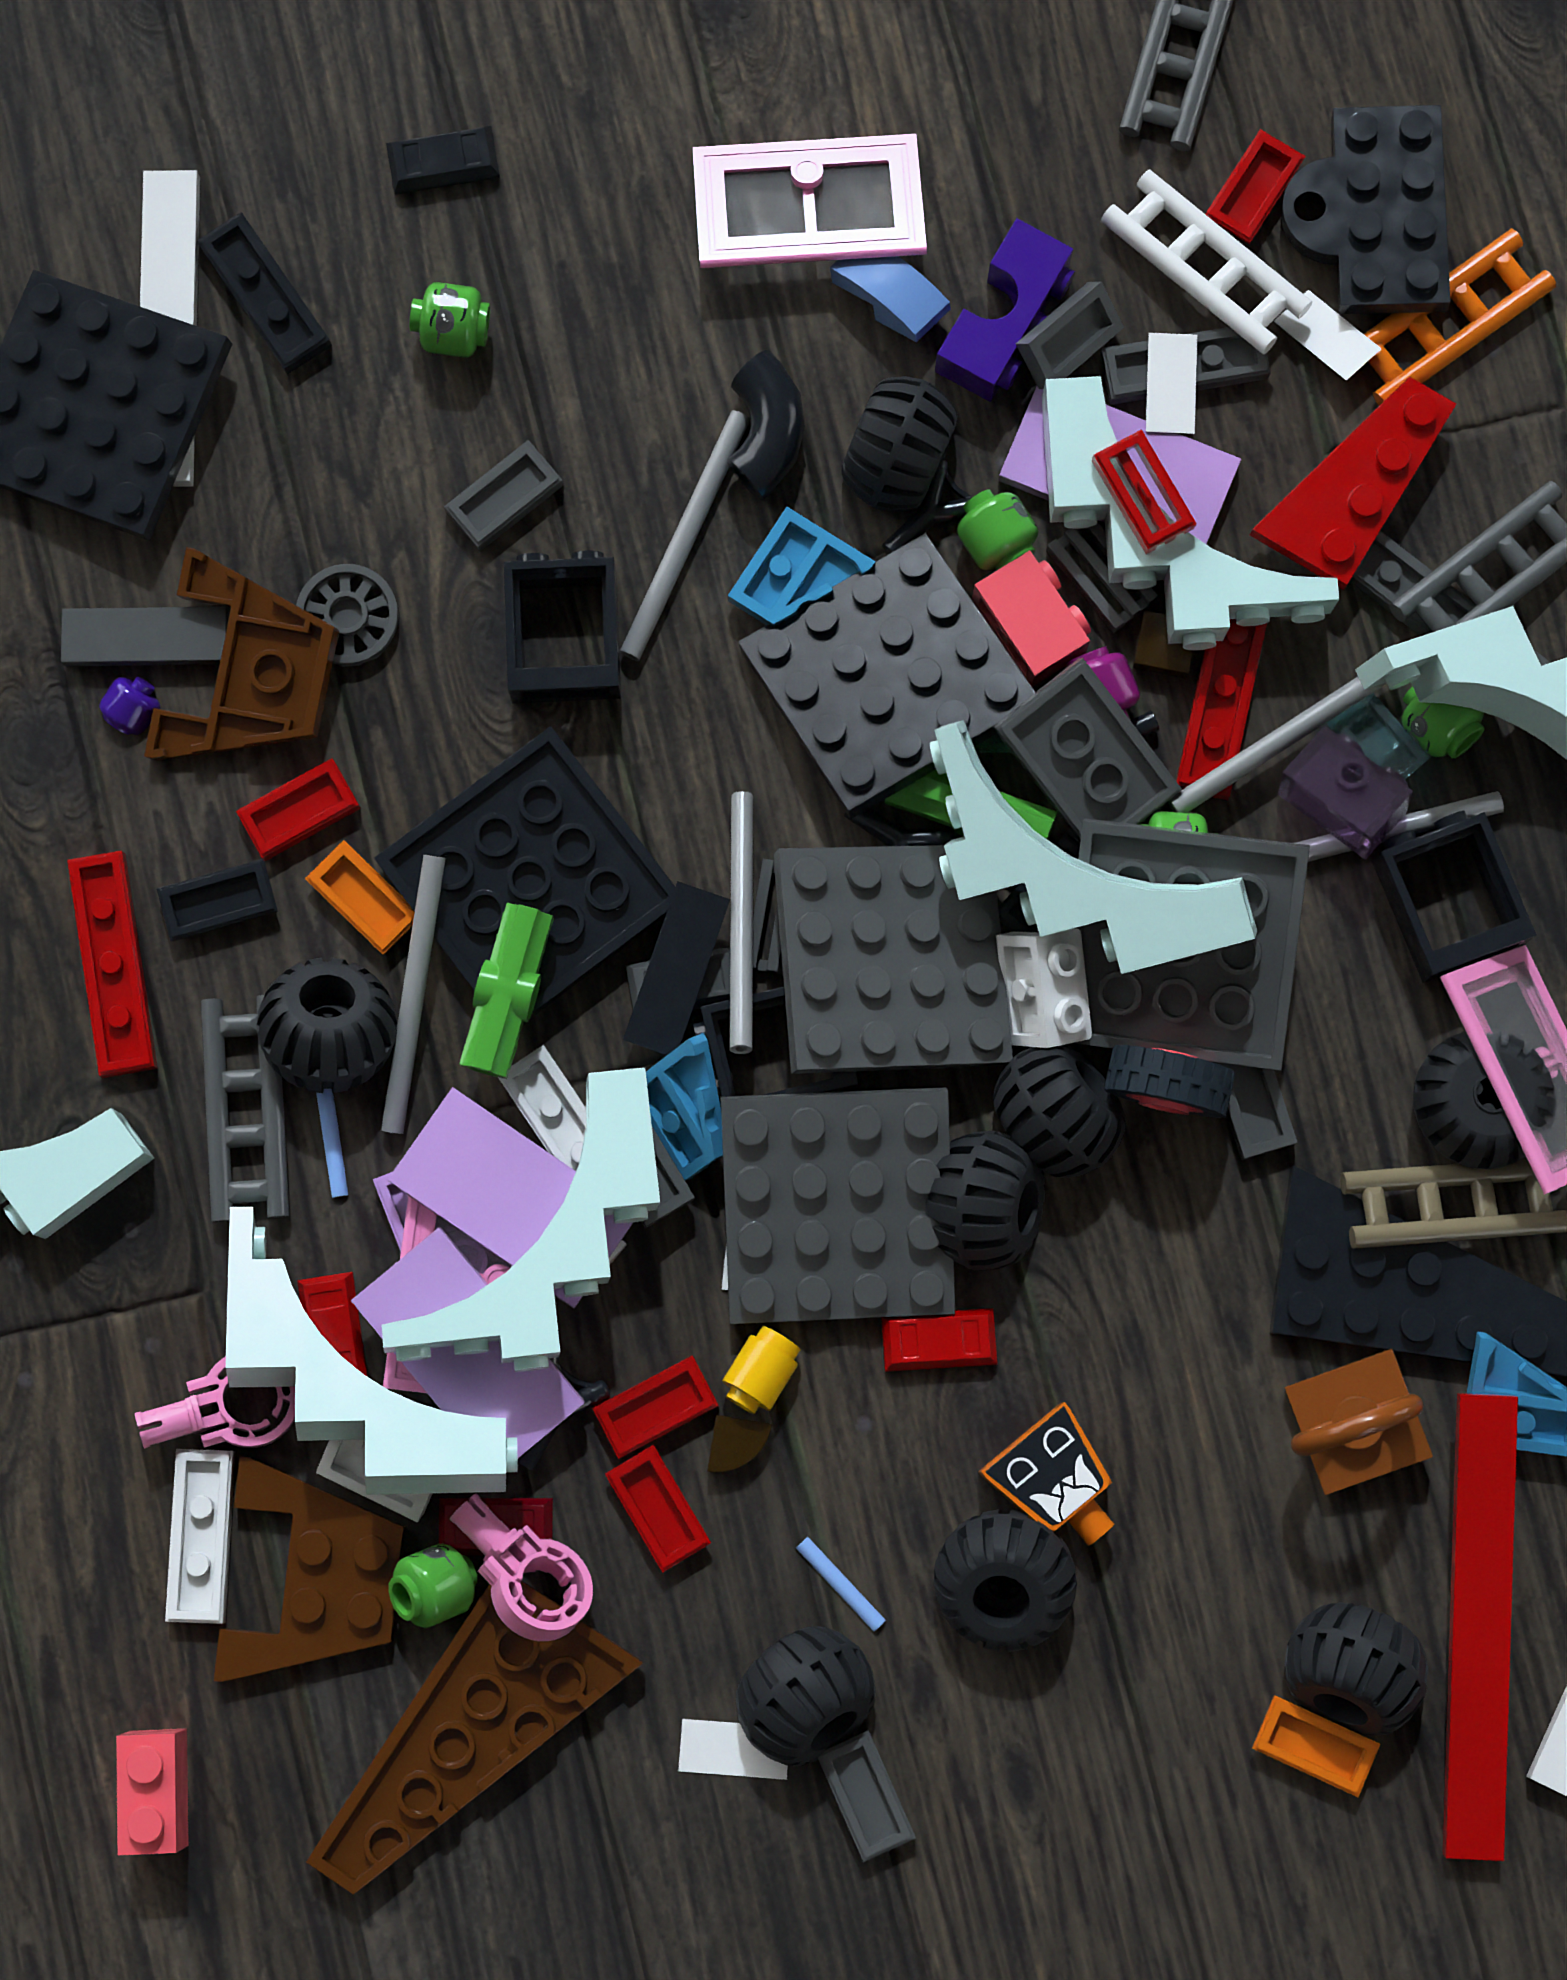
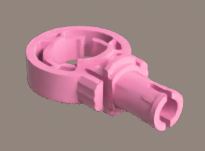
M225 1356L214 1365L208 1376L186 1382L190 1394L216 1386L219 1387L218 1389L185 1398L183 1401L135 1413L139 1429L162 1423L159 1427L139 1432L143 1447L145 1449L153 1444L191 1433L205 1432L206 1430L227 1424L229 1425L228 1428L201 1435L203 1446L208 1447L225 1441L243 1448H258L271 1444L281 1438L295 1420V1386L289 1387L290 1394L287 1396L283 1394L282 1387H275L278 1400L272 1415L278 1418L283 1407V1401L290 1404L288 1412L283 1421L274 1430L265 1435L255 1437L252 1432L263 1430L270 1426L271 1423L268 1419H264L261 1423L254 1425L242 1424L234 1420L227 1413L224 1397L229 1386L228 1378L226 1376L222 1380L219 1379V1376L226 1370ZM215 1404L218 1405V1413L202 1417L201 1408ZM240 1430L248 1432L249 1436H237L234 1434V1431Z
M477 1493L470 1497L469 1502H464L454 1512L450 1520L485 1555L483 1558L484 1563L478 1572L492 1586L491 1597L498 1616L513 1632L530 1640L552 1641L565 1636L585 1616L592 1602L593 1584L587 1566L571 1548L558 1541L540 1539L528 1525L518 1531L515 1528L510 1530L480 1499L481 1497ZM536 1570L545 1573L549 1572L558 1580L561 1587L571 1582L570 1587L563 1594L564 1603L560 1609L553 1611L546 1609L536 1619L531 1617L536 1607L530 1604L522 1593L521 1580L524 1573L535 1572Z

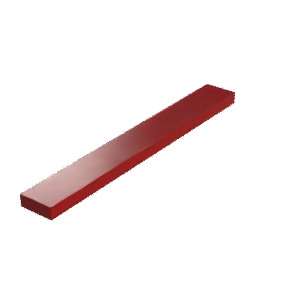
M1457 1393L1443 1855L1445 1858L1504 1861L1518 1397L1515 1395Z

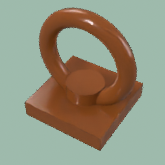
M1393 1349L1284 1387L1301 1430L1300 1433L1292 1438L1291 1449L1299 1456H1311L1325 1495L1433 1457L1418 1417L1423 1411V1401L1419 1396L1409 1393Z

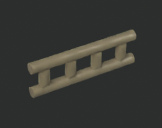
M1527 1158L1495 1169H1477L1460 1164L1342 1172L1340 1176L1341 1190L1344 1195L1360 1193L1362 1195L1366 1225L1350 1227L1349 1240L1353 1249L1567 1232V1210L1553 1211L1550 1193L1544 1195ZM1524 1181L1530 1213L1499 1215L1493 1183ZM1470 1185L1476 1217L1444 1219L1439 1187ZM1416 1189L1421 1221L1389 1223L1384 1192Z

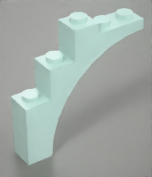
M1101 376L1045 380L1042 393V411L1050 523L1064 522V526L1067 528L1081 529L1096 525L1097 520H1105L1109 583L1123 582V587L1127 589H1145L1155 586L1158 580H1164L1168 644L1183 643V648L1186 650H1205L1215 647L1216 641L1224 640L1230 628L1229 619H1236V624L1240 626L1262 625L1268 623L1270 617L1291 616V621L1295 623H1312L1323 620L1325 614L1332 612L1339 601L1338 578L1292 576L1253 567L1212 549L1189 532L1186 534L1183 532L1177 535L1173 541L1167 544L1162 543L1157 546L1156 550L1145 554L1092 462L1094 454L1117 442L1107 415ZM1113 458L1110 460L1148 527L1152 533L1157 532L1156 527L1117 460ZM1160 507L1168 523H1174L1171 517Z
M964 720L944 725L934 730L937 740L930 742L933 762L939 775L947 773L953 794L946 796L948 815L954 829L962 827L964 837L953 839L944 845L946 855L941 856L939 859L945 884L948 889L956 887L959 900L1025 883L1027 891L1020 893L1023 914L1029 926L1037 924L1040 937L1106 920L1108 928L1100 930L1102 944L1108 961L1118 960L1121 974L1255 939L1257 928L1242 877L1199 885L1150 883L1111 874L1074 858L1034 831L1002 797L978 758Z
M645 1068L588 1073L586 1080V1130L579 1166L563 1204L539 1240L506 1273L469 1298L425 1316L382 1324L384 1353L396 1352L397 1361H414L431 1358V1348L454 1346L455 1355H469L488 1352V1342L499 1341L501 1364L514 1362L515 1372L549 1368L548 1358H557L560 1354L554 1289L564 1288L565 1297H580L599 1293L598 1284L608 1283L611 1277L604 1216L614 1215V1223L644 1221L648 1219V1211L657 1210L660 1204Z
M110 1108L69 1133L30 1147L0 1151V1204L6 1200L10 1202V1204L4 1207V1211L13 1225L23 1235L31 1231L33 1235L46 1239L153 1160L154 1157L125 1117Z

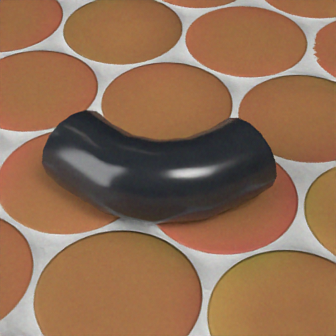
M764 350L751 358L739 370L731 383V388L743 400L749 410L751 428L746 441L740 449L727 459V463L741 483L761 501L777 488L796 463L805 430L800 391L783 364L770 350Z

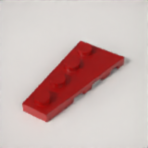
M1409 376L1252 529L1250 536L1320 577L1338 578V588L1344 590L1455 408L1456 403Z

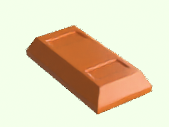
M345 840L305 878L382 955L413 926L415 912L407 901Z
M1274 1695L1252 1749L1359 1797L1380 1743Z

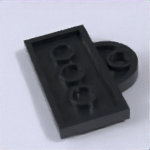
M1441 105L1333 108L1331 117L1333 157L1322 158L1304 166L1293 176L1285 190L1281 209V221L1287 239L1303 256L1322 264L1337 265L1339 314L1448 312L1450 284ZM1303 202H1313L1322 208L1324 215L1315 221H1305L1296 215L1294 208Z

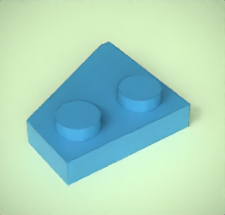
M786 507L728 594V602L763 624L775 627L794 616L803 605L816 603L832 594V587L857 572H860L861 575L870 572L875 565V561L794 510Z
M704 1033L689 1038L646 1071L652 1127L685 1181L697 1176L723 1157L721 1107L708 1040Z
M1477 1332L1467 1393L1517 1396L1516 1450L1567 1457V1387L1487 1333Z

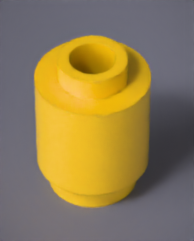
M762 1326L757 1336H749L724 1376L722 1382L730 1388L725 1397L751 1414H755L759 1407L770 1411L797 1368L798 1363L795 1361V1358L801 1349L778 1332Z

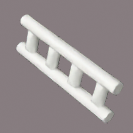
M1150 169L1141 176L1136 185L1147 196L1128 215L1113 204L1101 218V222L1262 354H1266L1277 340V337L1266 327L1285 308L1300 319L1312 306V300ZM1163 210H1166L1187 227L1168 248L1144 229ZM1204 242L1228 261L1209 281L1185 262ZM1244 275L1269 294L1250 314L1225 295Z

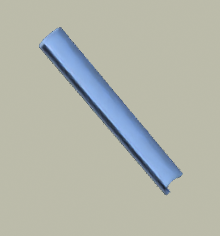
M324 1089L323 1093L316 1092L331 1195L332 1198L348 1196L332 1089Z
M809 1537L796 1547L799 1553L873 1632L886 1621Z

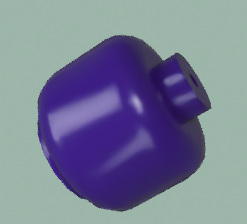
M126 677L115 679L101 699L99 708L103 714L102 717L108 724L124 734H141L151 723L153 709H160L159 701L151 695L155 687L141 677H136L134 681Z

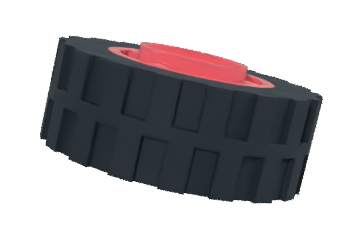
M1114 1045L1104 1090L1116 1097L1138 1102L1142 1106L1164 1112L1225 1118L1234 1083L1235 1071L1177 1051L1141 1046Z

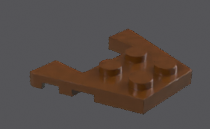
M186 547L177 596L185 600L229 607L231 610L209 717L205 718L154 708L144 757L159 761L318 738L339 630L200 551Z
M240 1456L234 1508L291 1513L293 1515L279 1633L221 1628L219 1630L214 1681L224 1682L393 1642L396 1611L391 1603L388 1590L389 1582L393 1578L394 1569L403 1556L406 1527L310 1485L308 1482L270 1467L252 1457Z

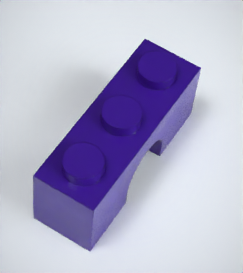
M1016 218L990 262L987 283L1002 290L1009 296L1014 305L1013 310L999 319H984L963 308L937 353L935 372L989 402L993 400L1000 387L1008 391L1023 365V361L1017 359L1020 352L1015 343L1047 317L1043 312L1052 297L1060 301L1065 295L1075 275V271L1069 268L1073 248Z

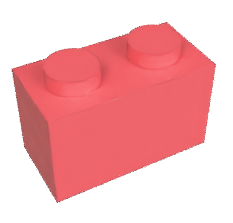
M1029 550L976 583L973 589L972 600L1031 687H1034L1066 667V662L1086 654L1090 643L1087 635L1091 633V628L1080 609L1075 605L1068 608L1057 590L1061 588V583L1050 564L1045 560L1038 563Z
M187 1729L137 1730L117 1735L118 1855L179 1852L189 1846Z

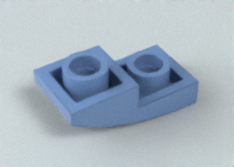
M899 256L837 260L830 267L833 284L872 304L876 321L915 342L951 310L950 301L921 273Z

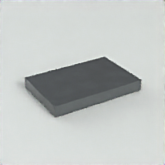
M1084 658L1075 660L993 727L1080 842L1082 824L1085 818L1139 825L1182 790Z

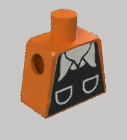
M1065 1402L1058 1404L978 1471L984 1480L1021 1512L1027 1513L1029 1519L1041 1522L1053 1532L1068 1521L1085 1543L1090 1546L1114 1526L1112 1520L1094 1500L1112 1481L1071 1409Z

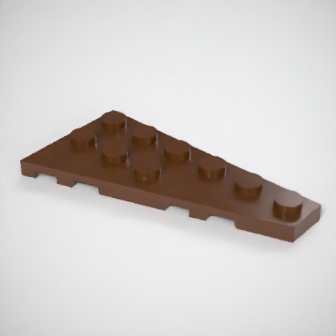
M521 1580L524 1597L530 1604L536 1607L531 1617L536 1619L543 1610L553 1611L562 1607ZM489 1584L306 1863L354 1895L644 1662L582 1620L568 1634L552 1641H535L516 1634L498 1616L492 1602V1586Z

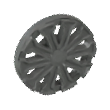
M356 564L334 565L318 572L303 587L296 606L312 615L324 617L323 621L339 630L337 644L343 636L344 653L342 655L334 654L333 664L340 665L341 667L360 666L362 663L378 658L388 648L399 626L397 601L388 583L373 570ZM355 575L362 577L363 582L356 592H352L351 580ZM335 577L340 580V592L334 593L328 586L329 580ZM374 588H379L382 591L381 596L365 602ZM313 593H321L327 600L326 604L312 602L310 600ZM385 608L389 609V616L387 618L370 615ZM365 627L382 630L384 634L379 640H375ZM355 635L367 646L366 651L356 653Z

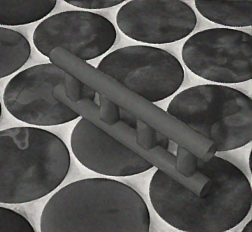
M1156 0L1119 126L1120 133L1129 137H1137L1140 134L1142 123L1145 121L1173 129L1170 145L1174 149L1179 151H1189L1191 149L1233 0H1211L1209 11L1179 4L1178 0ZM1171 25L1202 33L1194 60L1164 52ZM1157 73L1188 81L1180 108L1149 100Z
M1553 481L1546 482L1391 603L1389 608L1392 615L1397 620L1403 622L1416 612L1432 632L1513 606L1567 563V523L1552 507L1563 496L1560 487ZM1533 520L1555 543L1554 546L1536 560H1533L1512 537ZM1494 550L1516 574L1495 592L1473 568ZM1454 582L1477 605L1456 623L1433 599Z
M264 995L256 996L257 1013L223 1016V999L213 998L200 1001L211 1222L214 1223L230 1222V1207L237 1203L267 1201V1218L290 1217L282 1076L266 1060L259 1041L260 1068L226 1071L225 1038L258 1035L256 1027L257 1017ZM261 1090L262 1124L229 1126L227 1093ZM264 1146L265 1179L232 1181L230 1148Z

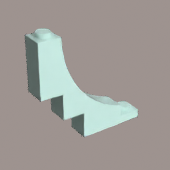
M1513 606L1384 648L1355 669L1364 690L1383 683H1387L1389 689L1393 690L1411 682L1420 702L1451 704L1494 715L1537 737L1567 760V657L1541 666Z
M230 1207L226 1373L229 1388L295 1386V1426L298 1441L365 1440V1483L367 1495L506 1492V1472H517L518 1470L517 1437L506 1438V1418L475 1417L446 1412L416 1403L386 1389L361 1373L331 1346L311 1321L291 1285L283 1259H266V1227H256L253 1207Z

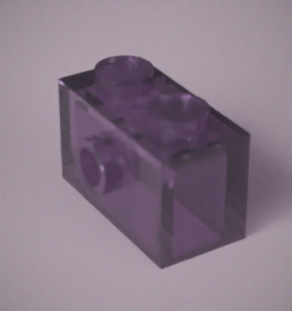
M1324 725L1283 771L1278 795L1366 860L1406 815L1413 790L1408 787L1406 780L1397 771L1387 766L1380 767L1365 756L1360 745L1351 737L1345 734L1337 735Z

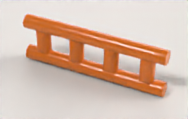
M1511 228L1449 273L1450 298L1470 322L1449 339L1445 340L1426 316L1430 312L1392 313L1364 333L1366 337L1381 348L1368 361L1385 383L1373 392V397L1379 406L1409 376L1420 383H1424L1556 288V281L1550 272L1543 270L1530 279L1511 255L1523 246V240L1516 230ZM1491 268H1494L1513 293L1488 310L1469 284ZM1406 329H1409L1428 354L1403 371L1384 345Z

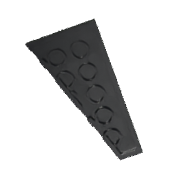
M1294 1165L1290 1167L1269 1334L1385 1351L1393 1349L1394 1352L1472 1363L1477 1332H1485L1546 1374L1567 1377V1301L1448 1242L1353 1249L1349 1240L1350 1227L1366 1225L1362 1199L1352 1194L1344 1195L1340 1188ZM1388 1213L1389 1223L1406 1222Z

